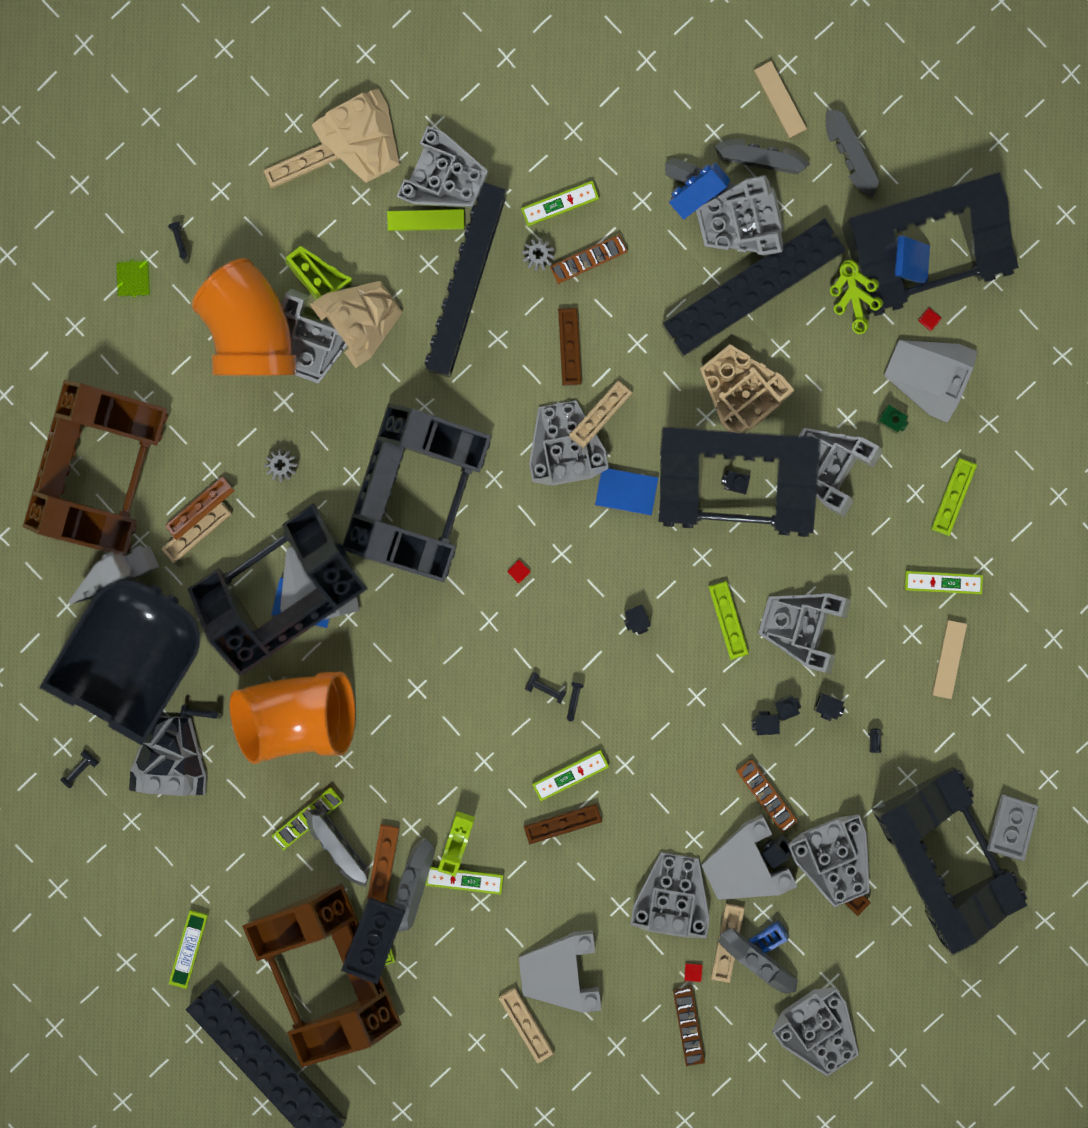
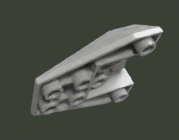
M427 126L420 145L424 148L410 181L403 180L396 197L414 205L473 207L486 179L488 170L444 132Z
M898 340L884 377L928 415L948 423L959 404L972 373L977 351L961 344Z
M576 400L538 407L529 462L533 483L552 486L591 479L609 469L605 448L597 435L594 436L584 449L569 437V434L586 417Z
M293 547L286 549L281 612L316 589V586L306 576ZM357 597L325 619L360 611Z
M859 814L835 818L802 832L788 844L795 863L834 908L870 893L867 835Z
M661 852L633 905L630 925L660 934L684 938H707L710 918L699 859Z
M836 987L812 990L783 1010L772 1029V1033L782 1047L826 1076H829L859 1055L847 1004Z

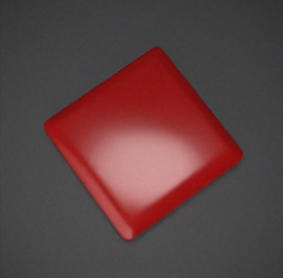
M928 308L918 319V322L929 331H932L942 318L932 309Z
M518 560L507 573L519 584L531 571Z
M686 963L684 981L701 982L703 965Z

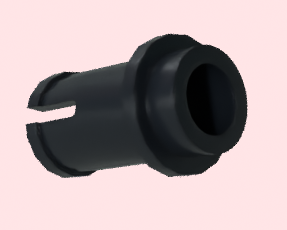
M872 728L868 732L870 736L869 752L881 753V736H883L881 729Z

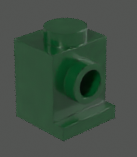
M890 404L886 405L877 420V423L895 434L899 433V431L903 432L909 422L906 421L907 415ZM893 416L898 417L897 423H893Z

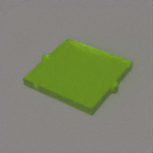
M131 260L130 262L116 263L118 297L132 296L135 298L136 296L150 295L148 261L134 262Z

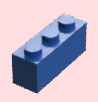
M716 162L711 166L706 165L700 170L701 174L697 177H690L685 182L686 185L684 187H677L671 193L672 197L669 204L683 220L728 186L730 179Z

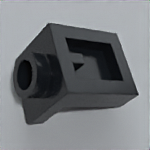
M728 470L727 474H723L721 485H724L723 490L746 495L750 476Z

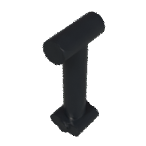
M180 222L169 224L168 228L174 234L179 257L187 264L190 262V258L180 231L182 225Z
M533 672L525 690L532 692L533 688H536L556 698L557 703L561 704L566 691L562 690L559 692L537 681L540 675Z
M571 683L573 690L567 714L569 722L575 719L580 689L584 687L581 683Z
M182 705L180 712L181 717L190 715L221 719L223 716L222 712L189 708L188 705Z
M86 749L80 754L84 760L67 777L63 776L60 779L67 788L73 786L72 782L89 764L94 768L99 764V761Z

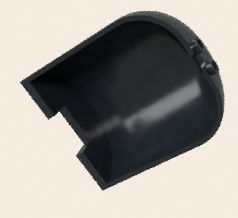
M119 581L107 585L90 602L39 688L72 707L75 704L108 722L109 728L142 746L197 656L200 646V633L193 616L178 603L179 599L171 594L169 596L163 594L162 589L154 584L150 587L135 581Z

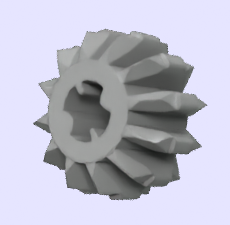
M539 238L538 244L532 239L531 243L533 246L525 244L529 251H522V254L527 256L523 258V262L530 261L527 265L529 269L534 264V271H538V266H541V269L544 271L545 263L548 266L552 265L548 259L555 258L553 254H549L554 251V248H547L549 246L548 241L542 245V238ZM541 251V254L544 256H540V259H536V256L533 255V253Z
M279 449L278 455L275 451H272L271 454L274 458L272 459L267 456L266 459L271 462L270 464H264V467L271 468L266 472L267 475L274 473L272 476L273 480H276L279 475L280 482H283L284 475L287 480H290L291 477L288 473L296 474V471L291 469L298 466L297 463H291L296 457H289L290 451H286L284 455L282 449ZM280 460H283L282 463H285V467H282V470L279 471L280 468L277 467V464H280Z

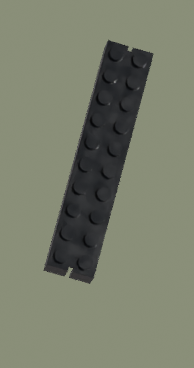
M483 183L477 197V205L472 207L470 213L471 225L467 224L464 233L466 241L460 245L459 256L461 257L459 261L455 262L453 268L454 280L450 279L447 288L449 296L448 299L444 298L441 309L444 312L442 317H438L436 323L437 335L432 336L430 342L432 351L431 354L427 353L424 364L427 366L428 372L451 378L506 201V189Z
M824 218L784 244L782 252L767 255L665 321L662 327L670 340L675 337L677 338L673 344L681 357H685L842 255L846 250L837 236L832 237L834 231L827 220Z
M218 979L185 1009L294 1128H342L345 1125L346 1117Z

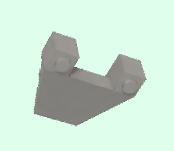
M290 289L285 294L282 307L289 325L292 355H296V376L319 384L345 350L347 344L332 323L325 320L321 321L317 317L304 313L309 295Z
M803 428L799 436L820 437L821 440L816 497L827 509L844 518L854 501L850 496L839 491L841 485L856 460L874 468L883 451L878 445L863 437H852L844 434Z
M140 545L131 549L132 553L124 557L122 553L114 555L113 552L102 556L103 560L95 564L68 601L69 604L72 605L90 600L107 585L119 581H129L159 568L151 547L143 548Z
M829 593L768 597L758 634L795 658L805 667L831 674L836 655L818 651L828 614L847 618L851 600Z
M762 814L743 823L720 848L701 864L718 900L781 895L797 887L787 866L770 874L756 847L755 842L772 835Z
M593 930L572 932L561 939L552 941L550 944L520 956L519 964L523 996L582 1013L601 1011L599 987L580 989L576 955L595 953Z

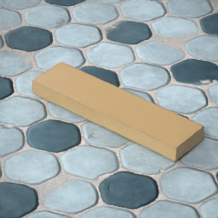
M772 61L755 69L754 73L788 138L790 139L806 131L807 128Z
M322 144L263 171L271 189L332 163L338 160V158L327 146L325 147Z
M618 380L569 434V437L584 449L629 399L633 392Z
M221 502L178 540L173 538L161 550L175 564L231 516L232 513Z
M947 620L932 691L934 696L952 699L967 628L965 623Z
M725 903L719 938L723 932L730 928L740 933L745 907ZM719 939L711 979L730 983L735 958L720 945Z
M514 987L499 996L500 1002L537 1064L554 1054L552 1048L516 988Z

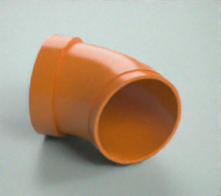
M247 258L234 260L218 269L202 284L192 302L193 310L207 325L213 337L216 355H212V375H296V355H292L289 325L279 298L268 280Z
M320 672L316 676L261 683L242 690H235L230 696L229 709L232 728L243 755L252 764L282 756L316 752L321 756H341L348 751L351 745L355 728V699L350 680L343 672Z

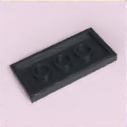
M369 897L341 971L378 984L405 910Z

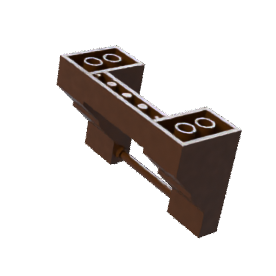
M64 380L22 527L38 535L109 553H122L123 556H126L131 549V536L135 533L137 526L135 523L136 519L130 518L131 514L129 512L147 447L150 448L151 444L157 446L158 442L161 441L163 435L162 427L168 418L167 409L85 384ZM81 424L138 440L139 445H141L124 505L119 514L60 498L61 494L65 491V478L71 470V465H69L71 457L73 458L76 452V439H79L81 435Z
M343 884L319 891L242 925L256 960L265 959V961H268L294 1022L293 1028L287 1034L301 1067L371 1048L402 1025L382 976H380L378 984L348 973L347 975L350 978L358 1000L315 1020L304 1023L299 1017L275 960L277 954L323 940L330 935L344 963L359 922Z

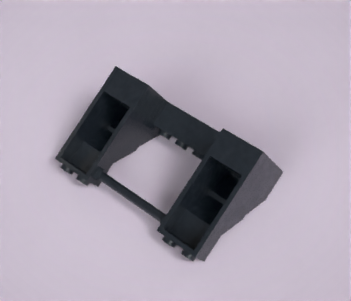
M1000 172L851 217L842 226L851 260L857 263L859 272L869 279H876L879 283V287L874 292H869L866 286L858 281L862 290L873 298L879 297L883 302L882 307L878 310H872L870 305L865 302L868 315L874 313V317L885 314V310L892 308L893 311L904 308L903 304L908 302L907 298L910 295L972 276L977 277L978 281L984 280L986 283L995 280V276L1003 274V277L1012 275L1014 270L1019 268L1012 246L1008 197ZM953 213V216L958 215L973 262L972 269L910 288L904 287L901 277L895 275L897 256L895 230L897 233L907 231L908 226L915 225V227L926 225V221L934 219V222L945 219V215ZM870 283V286L872 288H875V285L873 283ZM874 301V305L879 306L878 302Z
M388 403L342 546L345 551L365 559L445 582L449 575V566L455 556L456 548L455 545L449 544L450 540L448 538L469 474H472V471L480 473L481 468L484 466L486 451L490 447L491 436L413 408ZM404 449L462 467L461 471L463 472L442 537H439L438 540L381 522L386 512L387 500L392 493L393 481L397 478L399 463L403 459Z
M662 427L658 522H662L663 526L674 527V523L682 524V528H693L702 519L771 524V527H775L774 531H778V535L790 536V532H797L800 537H809V534H814L820 437ZM716 455H721L726 460H735V457H743V461H755V458H763V462L775 463V459H778L776 515L767 517L703 512V510H699L703 456L704 458L716 459Z
M314 503L282 524L285 529L283 536L229 573H223L218 568L188 588L207 641L239 676L261 663L368 589L360 572L329 527L324 515ZM289 541L306 576L316 586V589L258 628L234 592L231 584L232 579Z
M954 767L871 809L889 844L897 851L927 909L924 912L938 939L951 955L976 944L1007 916L1027 906L1025 902L1027 896L1022 889L1019 890L1016 884L1019 881L1014 872L1010 873L1007 869H1000L993 853L987 851L988 844L970 811V805L974 803L972 800L974 797L973 792L969 786L966 787L963 783L965 777L961 770H957ZM960 811L963 812L993 870V876L952 896L950 892L946 893L944 889L946 884L942 876H937L935 869H937L935 862L932 858L928 859L925 853L928 849L923 840H919L935 827L942 824L951 815Z

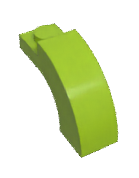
M457 811L438 868L439 872L456 877L475 817Z

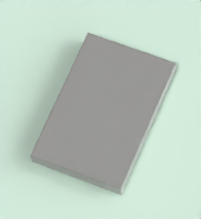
M1001 795L987 851L1025 861L1039 806L1010 796Z

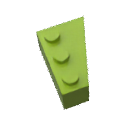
M301 246L285 258L286 265L315 300L326 293L346 289L352 284V278L342 274L336 268L323 262L319 257Z

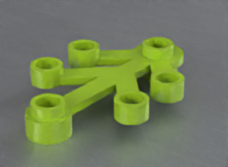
M846 260L840 266L841 276L836 284L830 288V294L834 297L839 296L843 292L842 287L846 281H848L849 289L841 301L834 306V312L837 315H842L847 310V304L852 299L856 317L852 324V329L857 334H863L868 330L869 322L864 318L860 299L869 304L872 310L880 309L883 302L879 297L873 298L859 288L856 280L865 285L869 292H874L879 287V283L876 279H869L862 275L856 262ZM848 266L852 268V272L848 270ZM870 283H873L875 285V288H872L870 286ZM834 287L839 290V293L834 291ZM874 301L878 302L879 306H875ZM838 306H841L843 308V311H840L838 309Z

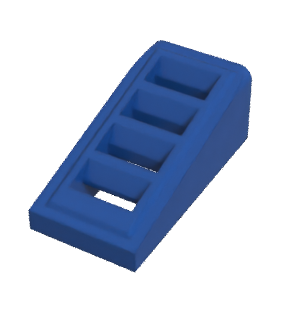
M778 920L749 939V941L753 944L757 941L761 950L767 953L788 941L789 934ZM768 934H771L775 941L772 942ZM761 938L765 939L768 944L767 946H765Z

